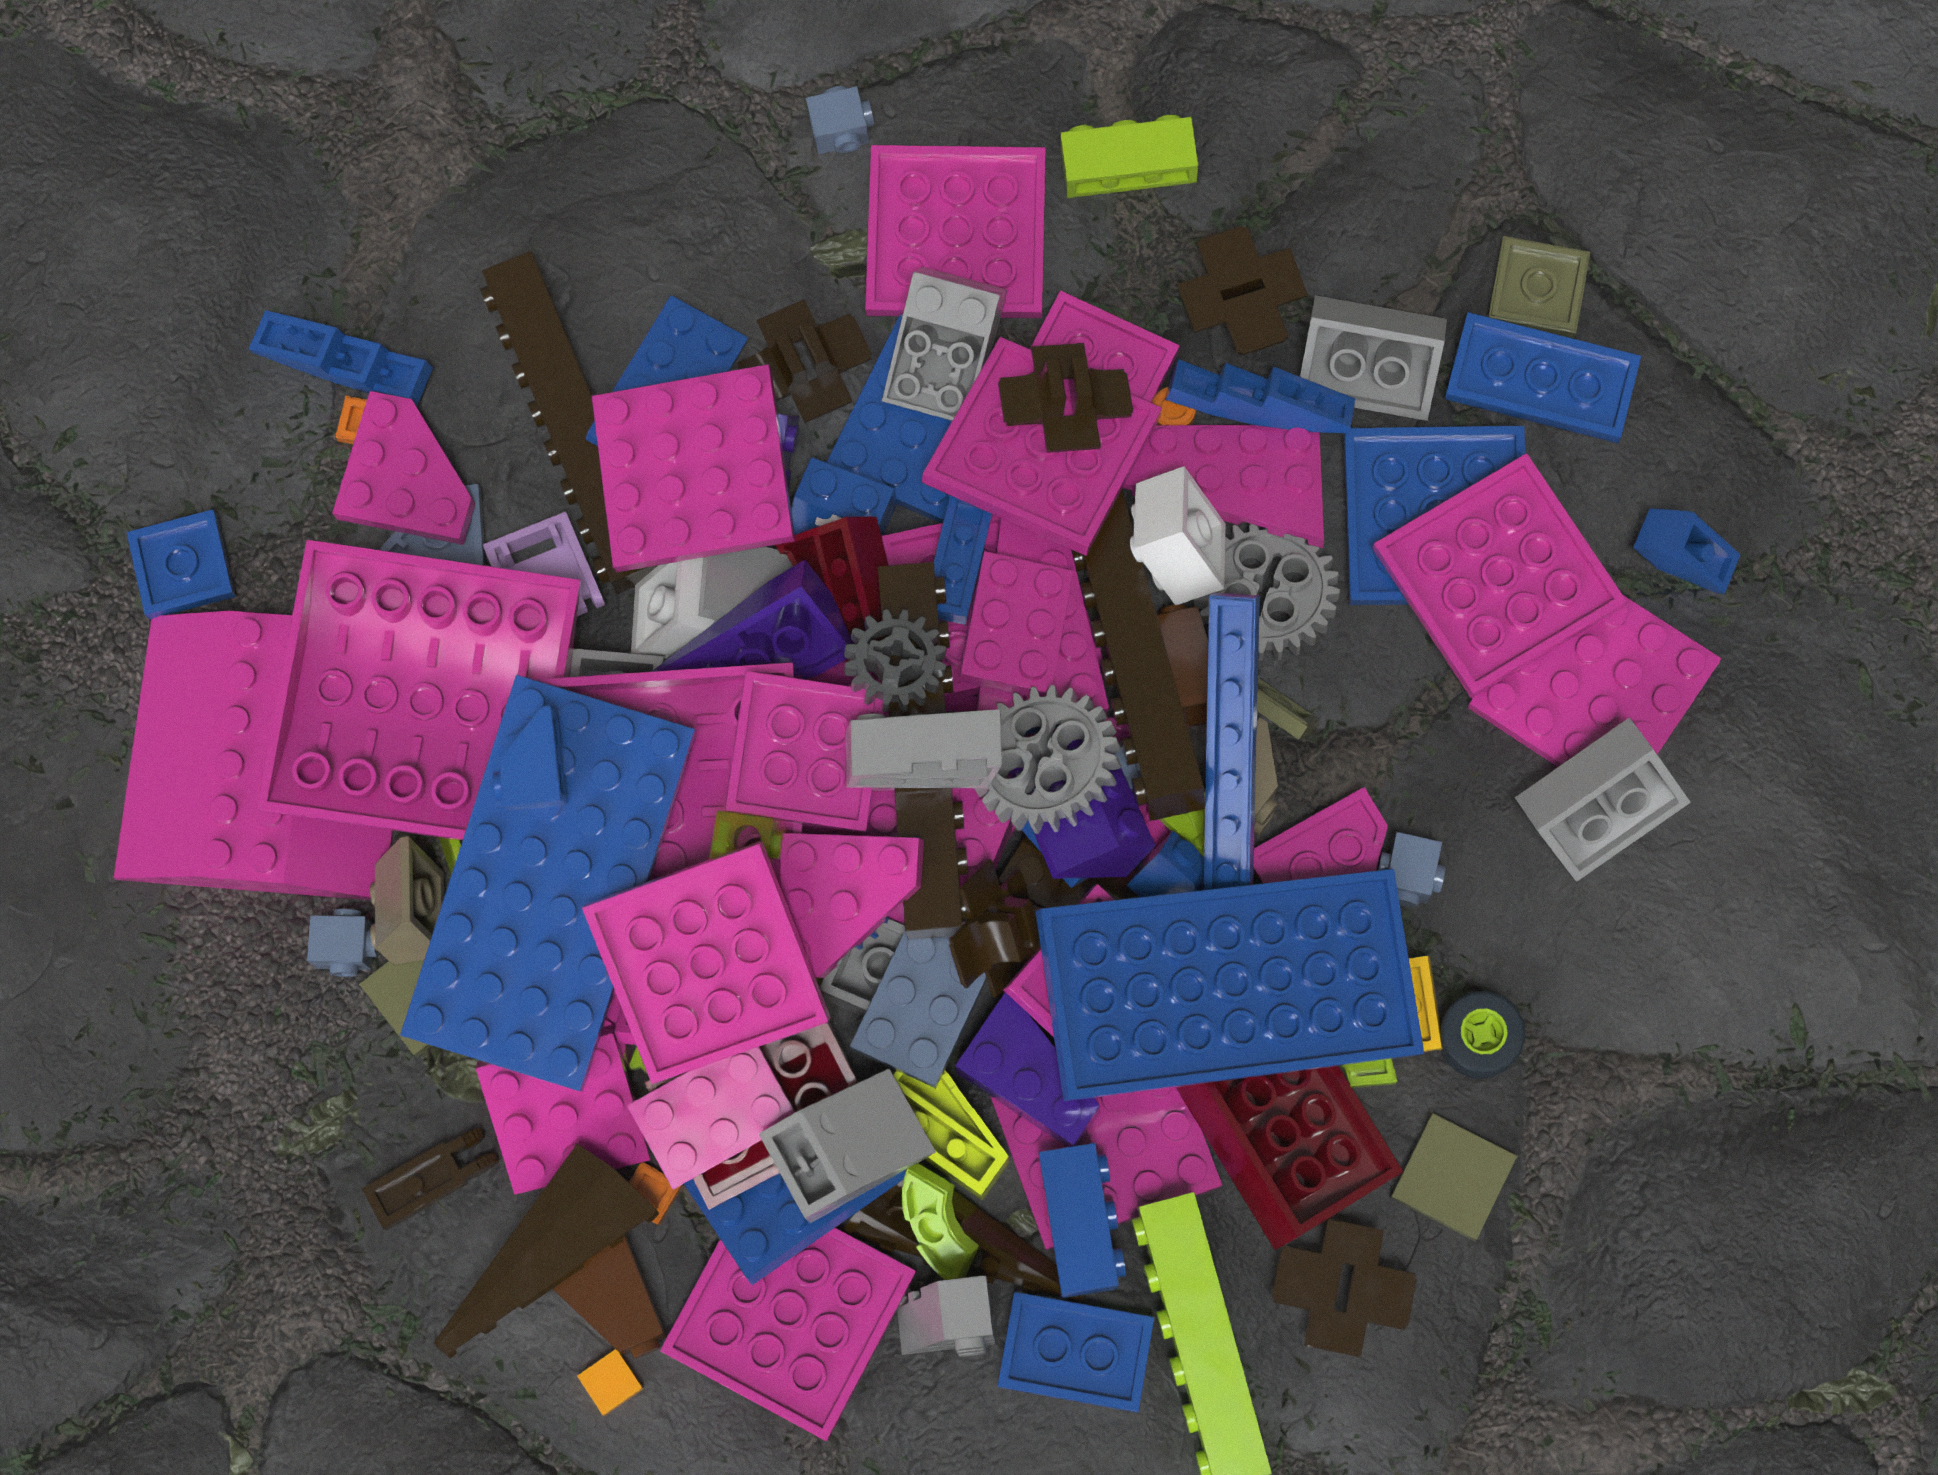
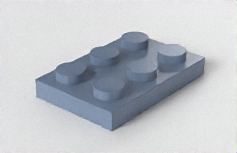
M904 932L853 1038L850 1049L936 1089L987 978L985 973H983L969 988H964L960 983L950 951L949 937L908 940L906 932Z

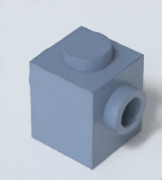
M835 86L825 90L823 94L806 98L818 155L832 151L849 153L857 150L861 145L869 143L867 127L874 126L873 115L869 100L860 101L857 86L851 88Z
M1396 832L1390 854L1381 853L1377 871L1394 869L1401 906L1418 907L1419 902L1427 904L1432 891L1440 893L1446 866L1438 864L1442 842Z
M335 909L333 916H310L307 961L316 969H330L329 974L338 977H355L358 974V970H371L372 957H378L379 951L375 950L371 941L370 929L373 923L365 916H361V911L354 909Z

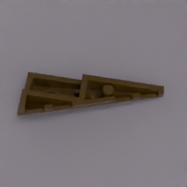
M576 1144L433 1342L440 1352L451 1359L457 1354L456 1349L481 1332L486 1335L497 1327L496 1322L517 1307L524 1309L584 1268L583 1262L608 1245L611 1248L615 1247L623 1241L624 1234L643 1221L650 1223L659 1215V1212L613 1167L579 1144Z
M904 1179L846 1219L840 1231L853 1238L879 1245L880 1252L892 1255L895 1250L923 1258L916 1247L919 1242L912 1230L910 1221H906L904 1218L902 1206ZM953 1191L952 1204L955 1218L964 1233L979 1245L966 1277L986 1276L987 1282L990 1284L999 1279L1022 1286V1293L1035 1295L1037 1291L1062 1297L1056 1264ZM923 1258V1264L930 1266ZM1082 1295L1066 1297V1301L1078 1303Z

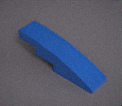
M265 310L249 346V350L252 353L293 369L368 394L370 391L409 398L413 400L416 407L433 370V367L426 360L390 352L380 343L344 335L337 327Z
M1178 359L1172 370L1166 396L1168 401L1222 418L1257 426L1286 430L1297 427L1306 429L1308 432L1347 434L1351 428L1355 398L1276 367H1273L1266 379L1228 363L1224 365L1220 375L1180 359Z

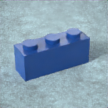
M1095 1143L1039 1152L1062 1298L1118 1289V1277L1126 1276L1122 1248H1112L1110 1230L1118 1229L1114 1201L1105 1202L1102 1183L1110 1182L1106 1154L1097 1155Z

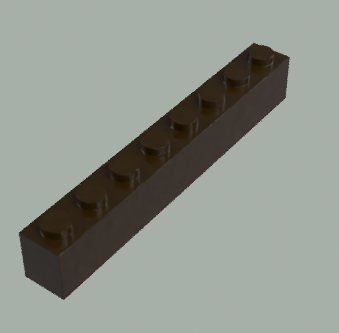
M529 251L482 270L487 286L480 288L489 312L499 311L503 324L495 327L505 351L514 348L519 362L511 366L521 389L530 386L535 400L527 404L537 428L546 425L551 439L543 443L553 467L562 464L567 475L566 479L560 481L569 505L578 503L584 516L576 520L586 545L594 542L600 557L592 559L600 581L602 584L611 581L617 595L634 588L639 581L658 565L616 572L613 568L598 446L585 440L588 430L595 421L592 396L532 252Z
M1121 490L1087 556L1072 550L1076 571L1084 570L1087 582L1080 583L1086 610L1092 608L1095 610L1097 620L1090 621L1096 648L1103 646L1105 648L1107 658L1100 660L1106 687L1114 685L1117 693V698L1111 699L1115 723L1117 726L1125 724L1128 737L1121 738L1127 766L1136 765L1138 777L1132 778L1136 803L1138 806L1146 804L1149 819L1154 821L1205 809L1204 786L1143 563L1135 559L1131 550L1130 538L1134 536V530L1123 490Z
M934 562L879 566L881 615H883V610L888 609L892 619H899L901 612L908 610V621L911 623H915L922 616L926 618L923 629L926 633L935 629L939 632L938 641L934 646L940 645L945 646L946 649L950 648L948 620L939 621L938 604H947L944 576L935 577ZM910 639L916 649L922 650L915 641ZM892 655L889 664L899 666L901 657ZM946 666L944 677H935L940 682L936 694L925 690L926 700L924 705L920 706L914 699H910L907 712H902L898 702H891L889 717L955 713V710L946 711L945 694L954 693L952 666ZM909 680L899 687L908 686L914 683L915 681ZM895 788L898 837L920 838L924 840L921 888L908 900L903 901L907 939L951 937L959 930L963 922L968 920L959 891V876L968 875L966 847H957L956 830L965 829L962 801L953 802L952 788Z

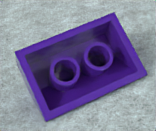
M1084 740L1072 741L1066 747V750L1077 749ZM1018 767L1009 772L1010 778L1019 776L1024 768ZM1122 768L1109 770L1117 782L1116 786L1101 787L1107 801L1100 802L1092 799L1089 802L1094 813L1092 816L1079 810L1075 813L1077 818L1076 826L1073 827L1066 818L1060 819L1058 832L1053 831L1049 822H1044L1039 834L1034 833L1053 879L1127 877L1156 846ZM1060 780L1053 783L1048 792L1059 791L1066 784V781ZM1035 786L1034 789H1033L1029 794H1027V795H1031V794L1034 792L1036 786Z

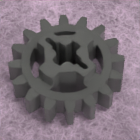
M883 610L882 621L878 623L871 616H867L864 623L866 631L854 628L851 640L855 644H846L844 657L850 659V661L845 663L844 673L847 676H856L852 680L851 690L857 692L865 689L864 703L867 705L871 704L876 698L882 700V711L884 712L888 711L891 702H898L902 712H907L910 699H914L920 706L924 705L926 700L925 690L936 694L940 682L935 677H944L946 665L939 661L945 658L946 647L934 646L938 641V630H930L926 633L923 630L926 618L922 616L915 623L909 622L908 610H903L899 619H892L889 610ZM889 635L881 641H875L879 637ZM910 639L915 641L922 650L916 649ZM892 655L901 657L899 666L889 664ZM868 671L874 672L882 684L874 680ZM909 680L915 681L914 683L908 686L899 687Z

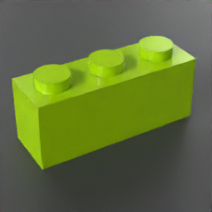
M1164 115L1151 122L1137 123L1134 120H1122L1110 127L1094 128L1089 125H1080L1071 128L1068 132H1061V157L1067 198L1197 183L1198 160L1191 117L1180 118L1178 115Z

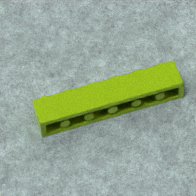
M1191 1192L1137 1207L1139 1217L1132 1218L1131 1222L1138 1246L1147 1244L1152 1263L1144 1265V1270L1151 1293L1160 1291L1165 1310L1157 1311V1318L1164 1340L1172 1338L1177 1356L1169 1358L1176 1386L1185 1384L1190 1403L1182 1405L1189 1433L1198 1431L1203 1450L1195 1452L1200 1475L1272 1474L1195 1193Z

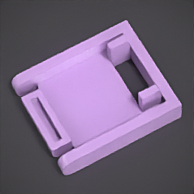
M566 512L483 544L491 567L581 580L577 616L588 612L584 602L588 598H591L596 608L605 605ZM553 538L556 548L519 563H514L511 556L512 553Z

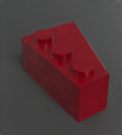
M844 517L796 534L794 542L775 545L780 554L787 555L793 567L804 560L808 562L832 593L850 637L854 628L866 631L864 623L867 616L874 618L877 623L882 621L878 567L889 565L877 517ZM883 636L879 637L875 641L883 640ZM846 659L842 662H849L850 659Z

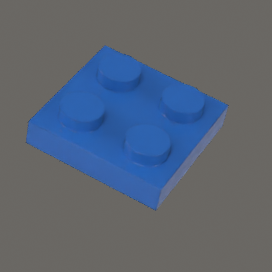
M213 509L126 532L144 614L149 620L160 615H169L236 597L218 515Z

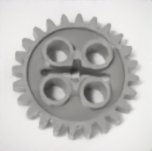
M1254 524L1249 525V532L1243 533L1237 525H1233L1232 539L1229 540L1225 537L1224 589L1216 593L1259 595V592H1262L1265 587L1273 558L1276 556L1281 557V561L1274 573L1273 588H1270L1266 594L1263 610L1259 618L1258 661H1263L1266 650H1272L1276 659L1280 661L1283 648L1288 647L1297 656L1300 654V641L1303 640L1308 645L1314 646L1316 642L1314 630L1326 634L1328 621L1325 618H1335L1336 606L1333 602L1339 600L1340 589L1332 587L1338 584V572L1328 571L1332 567L1333 558L1331 555L1319 557L1322 548L1312 545L1308 546V539L1286 533L1284 538L1267 533L1268 528L1259 530L1258 526ZM1252 558L1257 559L1263 565L1252 569L1243 566L1241 562ZM1297 572L1303 575L1305 579L1295 583L1286 580L1284 575ZM1211 594L1193 600L1194 607L1198 606V609H1203L1200 612L1203 624L1209 623V595ZM1276 611H1283L1289 614L1291 618L1284 622H1277L1271 619L1269 615Z
M1050 685L1046 697H1041L1036 687H1031L1030 699L1026 701L1016 692L1013 694L1014 706L1010 709L1000 702L997 704L1001 714L1002 766L988 788L974 789L979 797H984L982 802L989 812L996 810L995 814L1000 822L1004 823L1012 817L1011 822L1016 830L1020 831L1029 821L1035 834H1039L1044 822H1049L1053 831L1058 832L1060 819L1066 818L1074 827L1077 825L1075 813L1079 810L1089 816L1094 814L1089 804L1092 799L1100 802L1107 801L1101 789L1102 786H1116L1117 782L1109 770L1121 768L1118 757L1114 755V753L1121 750L1117 738L1112 737L1117 732L1111 721H1105L1107 716L1103 708L1099 706L1093 709L1094 705L1088 695H1085L1077 702V696L1073 688H1069L1060 698L1054 685ZM1057 724H1061V725H1059V726L1057 727V729H1056L1055 732H1054V729H1055L1056 725H1057ZM1041 727V730L1035 736L1024 737L1029 729ZM1084 740L1077 749L1066 750V747L1072 741ZM1018 767L1024 768L1016 778L1006 779L1011 770ZM1060 780L1066 781V784L1059 791L1048 792L1053 783ZM1036 786L1034 792H1033L1031 795H1027V794H1029V793L1034 789V787Z

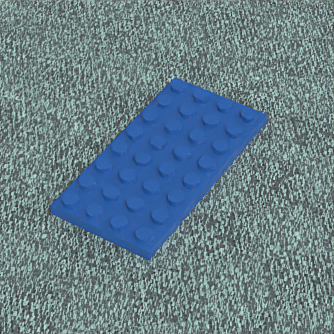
M519 675L515 676L400 1036L583 1092L615 990L582 907L587 903L650 881L697 732L695 729ZM551 705L558 711L567 804L510 811L503 807V800L497 801L495 798L493 772H500L499 758L540 707Z
M1394 869L1051 907L1035 911L1063 1101L1424 1054Z

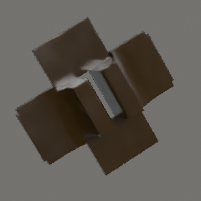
M1239 226L1200 239L1197 242V246L1207 274L1177 284L1194 333L1225 323L1238 355L1249 354L1285 342V339H1288V334L1277 306L1308 297L1291 248L1258 257L1247 226ZM1261 279H1262L1263 285H1264V287H1265V288H1263V289H1260Z
M805 299L756 320L768 347L751 357L737 362L738 370L769 364L772 370L776 401L791 395L804 423L853 402L840 373L870 361V356L872 355L854 316L851 317L849 313L833 321L818 324L817 327ZM801 341L818 376L810 381L807 379L806 370L794 347V343Z
M1084 343L1032 346L1031 354L1034 372L1023 376L1002 377L1000 382H998L1003 421L1006 422V426L1042 424L1047 453L1101 449L1097 420L1128 418L1133 413L1127 373L1124 372V369L1096 370L1090 368L1088 370ZM1063 379H1068L1073 415L1063 416L1066 403Z
M987 859L959 888L968 920L949 939V947L961 985L964 988H969L979 976L985 973L992 997H997L1024 966L1022 960L1027 956L1025 947H1035L1040 942L1037 921L1023 874L1020 873V870H1015L1000 886L992 859Z
M1328 1219L1321 1254L1284 1246L1283 1250L1280 1251L1272 1293L1273 1303L1310 1311L1304 1346L1361 1358L1367 1323L1405 1330L1406 1326L1409 1325L1417 1279L1415 1278V1273L1378 1266L1384 1230ZM1347 1264L1354 1267L1351 1269L1344 1311L1341 1312L1334 1310L1342 1265Z

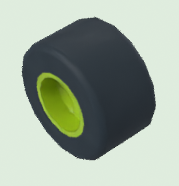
M1490 991L1470 992L1456 999L1445 1012L1440 1023L1443 1047L1440 1052L1446 1063L1459 1074L1473 1079L1492 1078L1506 1071L1521 1054L1526 1038L1524 1020L1517 1007L1504 996Z

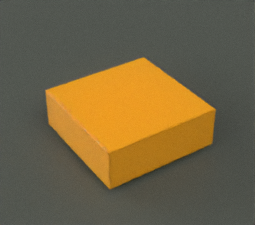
M616 1349L577 1375L603 1416H606L644 1389L622 1354Z

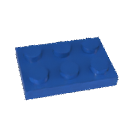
M1014 1292L998 1388L1139 1413L1154 1317Z

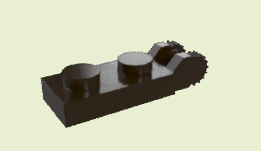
M481 1127L470 1130L449 1143L442 1142L361 1188L384 1230L387 1231L468 1185V1180L482 1175L499 1163L493 1152L478 1157L475 1161L461 1169L454 1158V1155L471 1149L484 1140L485 1135Z

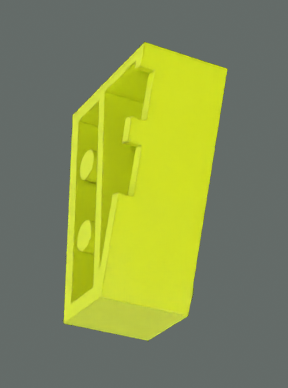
M945 1070L936 1089L896 1071L893 1076L936 1153L924 1160L983 1201L1008 1166L1009 1156Z

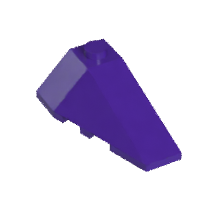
M804 560L768 581L655 668L653 672L793 662L794 677L801 675L802 679L818 676L848 659L844 657L846 644H853L832 593L808 562Z

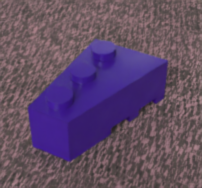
M1005 992L955 1065L957 1074L1064 1146H1078L1100 1113V1105L1095 1098L1063 1101L1056 1048L1030 1015Z

